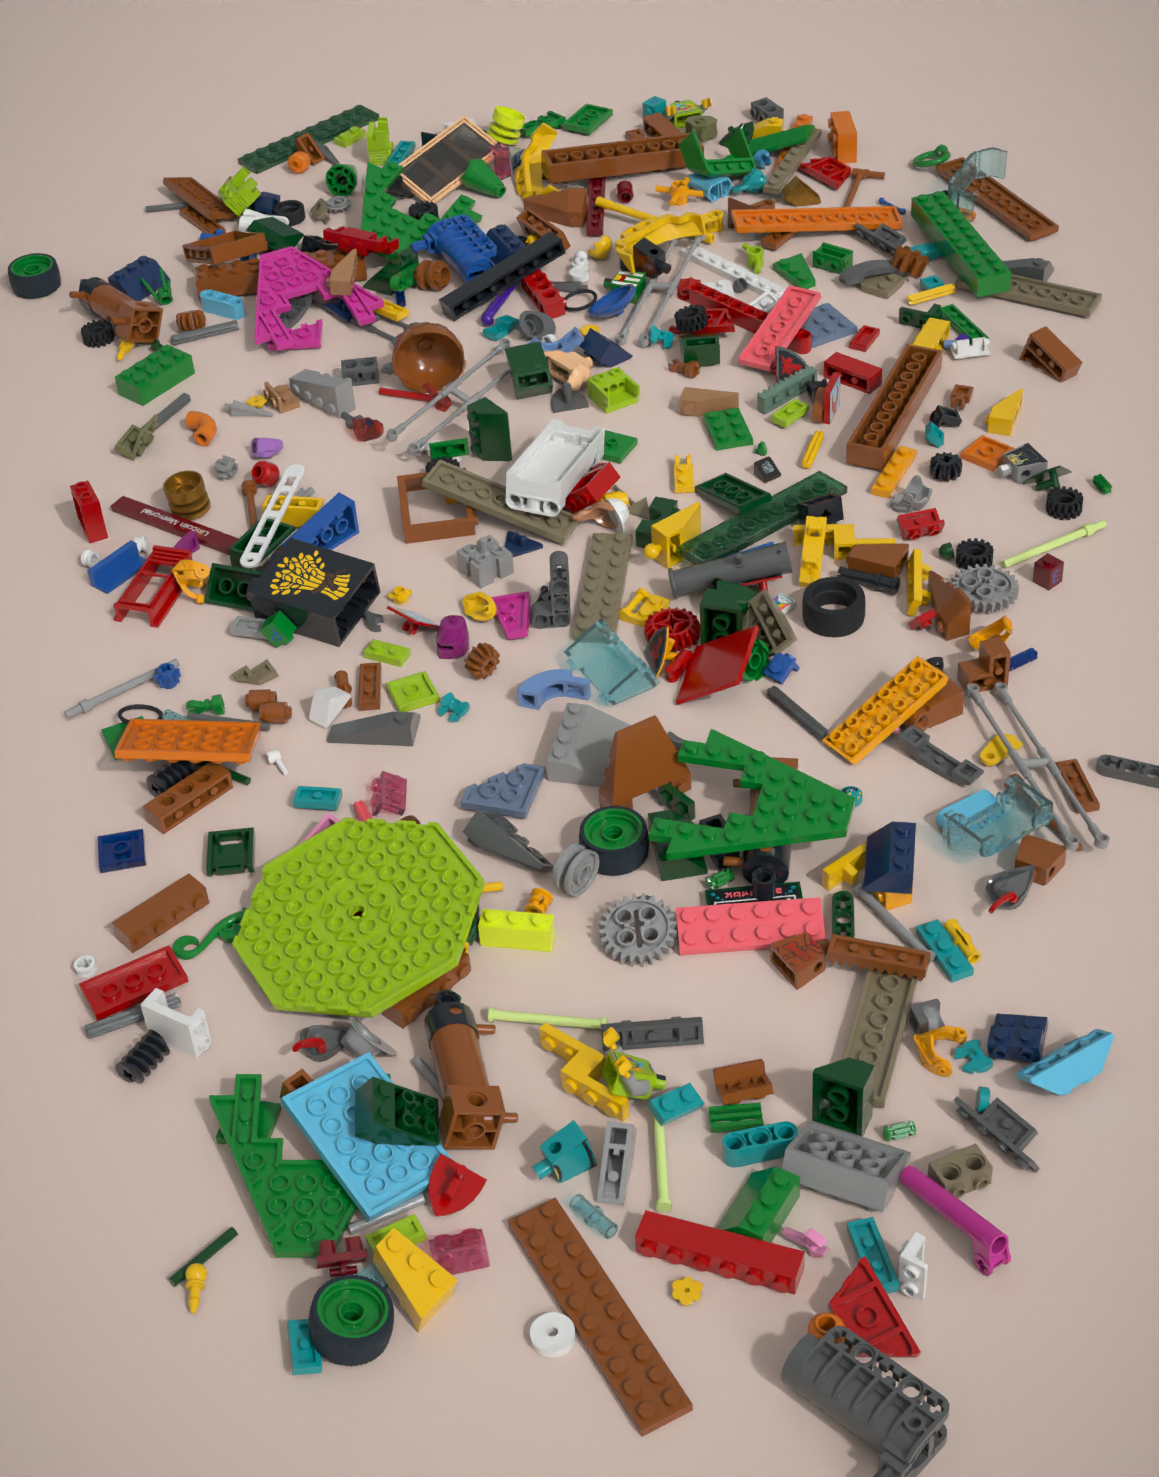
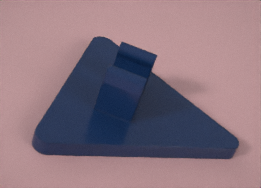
M342 299L338 300L337 303L325 304L328 310L344 322H349L353 317Z
M508 531L504 547L512 553L513 557H517L542 549L543 544L527 538L526 535L522 536L518 532Z

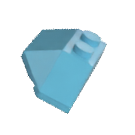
M1095 1029L1089 1032V1034L1076 1038L1044 1055L1039 1062H1032L1016 1073V1077L1019 1080L1060 1096L1069 1094L1073 1088L1090 1082L1093 1079L1092 1077L1102 1072L1114 1039L1113 1033Z

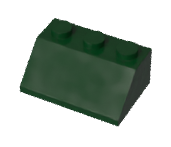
M274 217L253 220L246 229V232L264 233L265 240L268 241V250L266 251L269 253L290 246L295 248L304 236L302 232Z
M402 251L363 285V288L392 296L397 291L390 289L391 277L413 263H419L418 254Z
M486 397L467 405V419L469 421V436L471 439L470 449L473 455L483 461H511L512 451L508 412Z
M266 520L259 537H267L275 520ZM259 521L228 548L232 566L244 568L240 564V559ZM280 522L261 562L296 530L295 526ZM254 544L251 552L259 553L262 545Z
M212 563L204 602L253 611L251 601L246 596L247 587L253 578H259L263 572Z
M707 588L700 602L701 644L742 631V608L727 591Z
M672 810L648 813L649 832L654 818L694 824V822ZM651 841L662 881L708 874L704 856L667 860L666 852L669 844Z
M849 1057L815 1068L812 1086V1121L863 1137L873 1116L875 1065Z

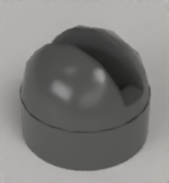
M742 277L736 279L733 283V290L735 292L741 293L748 288L747 281Z

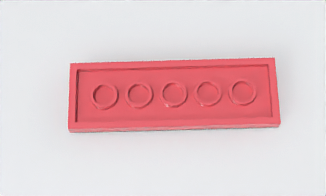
M789 285L738 357L739 364L771 372L776 364L775 346L784 348L789 346L821 299V293Z
M820 897L676 908L680 955L770 949V944L801 933H808L815 942L826 938Z

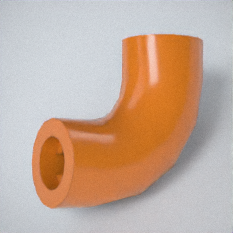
M189 411L185 420L187 428L196 430L193 434L194 440L201 446L209 445L217 432L215 420L206 413Z

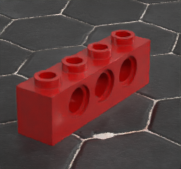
M539 269L521 280L522 289L541 313L549 315L552 319L566 314V300L560 296L559 290L554 288L552 281L548 280L546 273Z

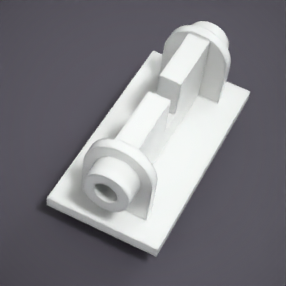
M985 337L973 338L972 345H969V339L956 340L952 343V348H950L954 359L990 355L987 347L989 346V338Z

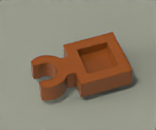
M955 384L951 393V408H954L955 405H960L961 410H963L965 403H969L972 398L974 387Z

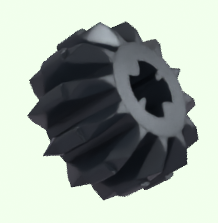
M952 452L936 453L935 456L931 457L929 465L930 475L933 476V479H939L940 482L943 480L947 482L949 480L955 481L962 473V459L957 454L952 455Z

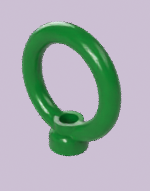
M941 144L933 151L916 156L912 164L920 168L939 165L946 162L951 157V153L945 145ZM931 157H935V158H936V159H932V160L922 161V160H925V159H928V158H931Z

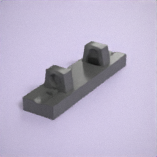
M681 1016L664 1020L636 1022L624 1020L621 1023L601 1024L603 1051H609L610 1049L603 1042V1033L610 1027L615 1029L620 1036V1039L615 1044H620L623 1050L704 1044L702 1017L681 1018Z

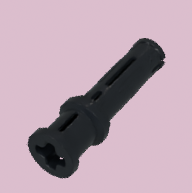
M840 566L837 572L840 573L837 577L847 578L859 584L872 586L875 591L884 590L891 592L892 595H896L900 588V577L897 576L892 578L884 576L883 573L875 575Z

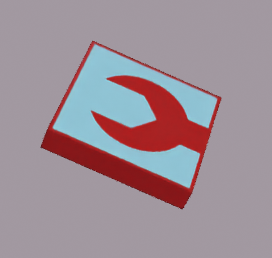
M839 372L832 374L823 392V424L830 425L840 405Z

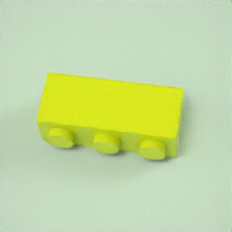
M483 909L478 924L481 946L552 952L556 935L554 915Z

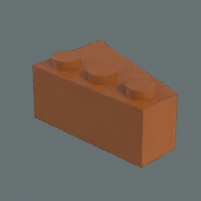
M1046 326L1029 335L1019 358L1022 361L1027 360L1032 363L1034 368H1041L1044 370V374L1060 383L1077 375L1083 363Z

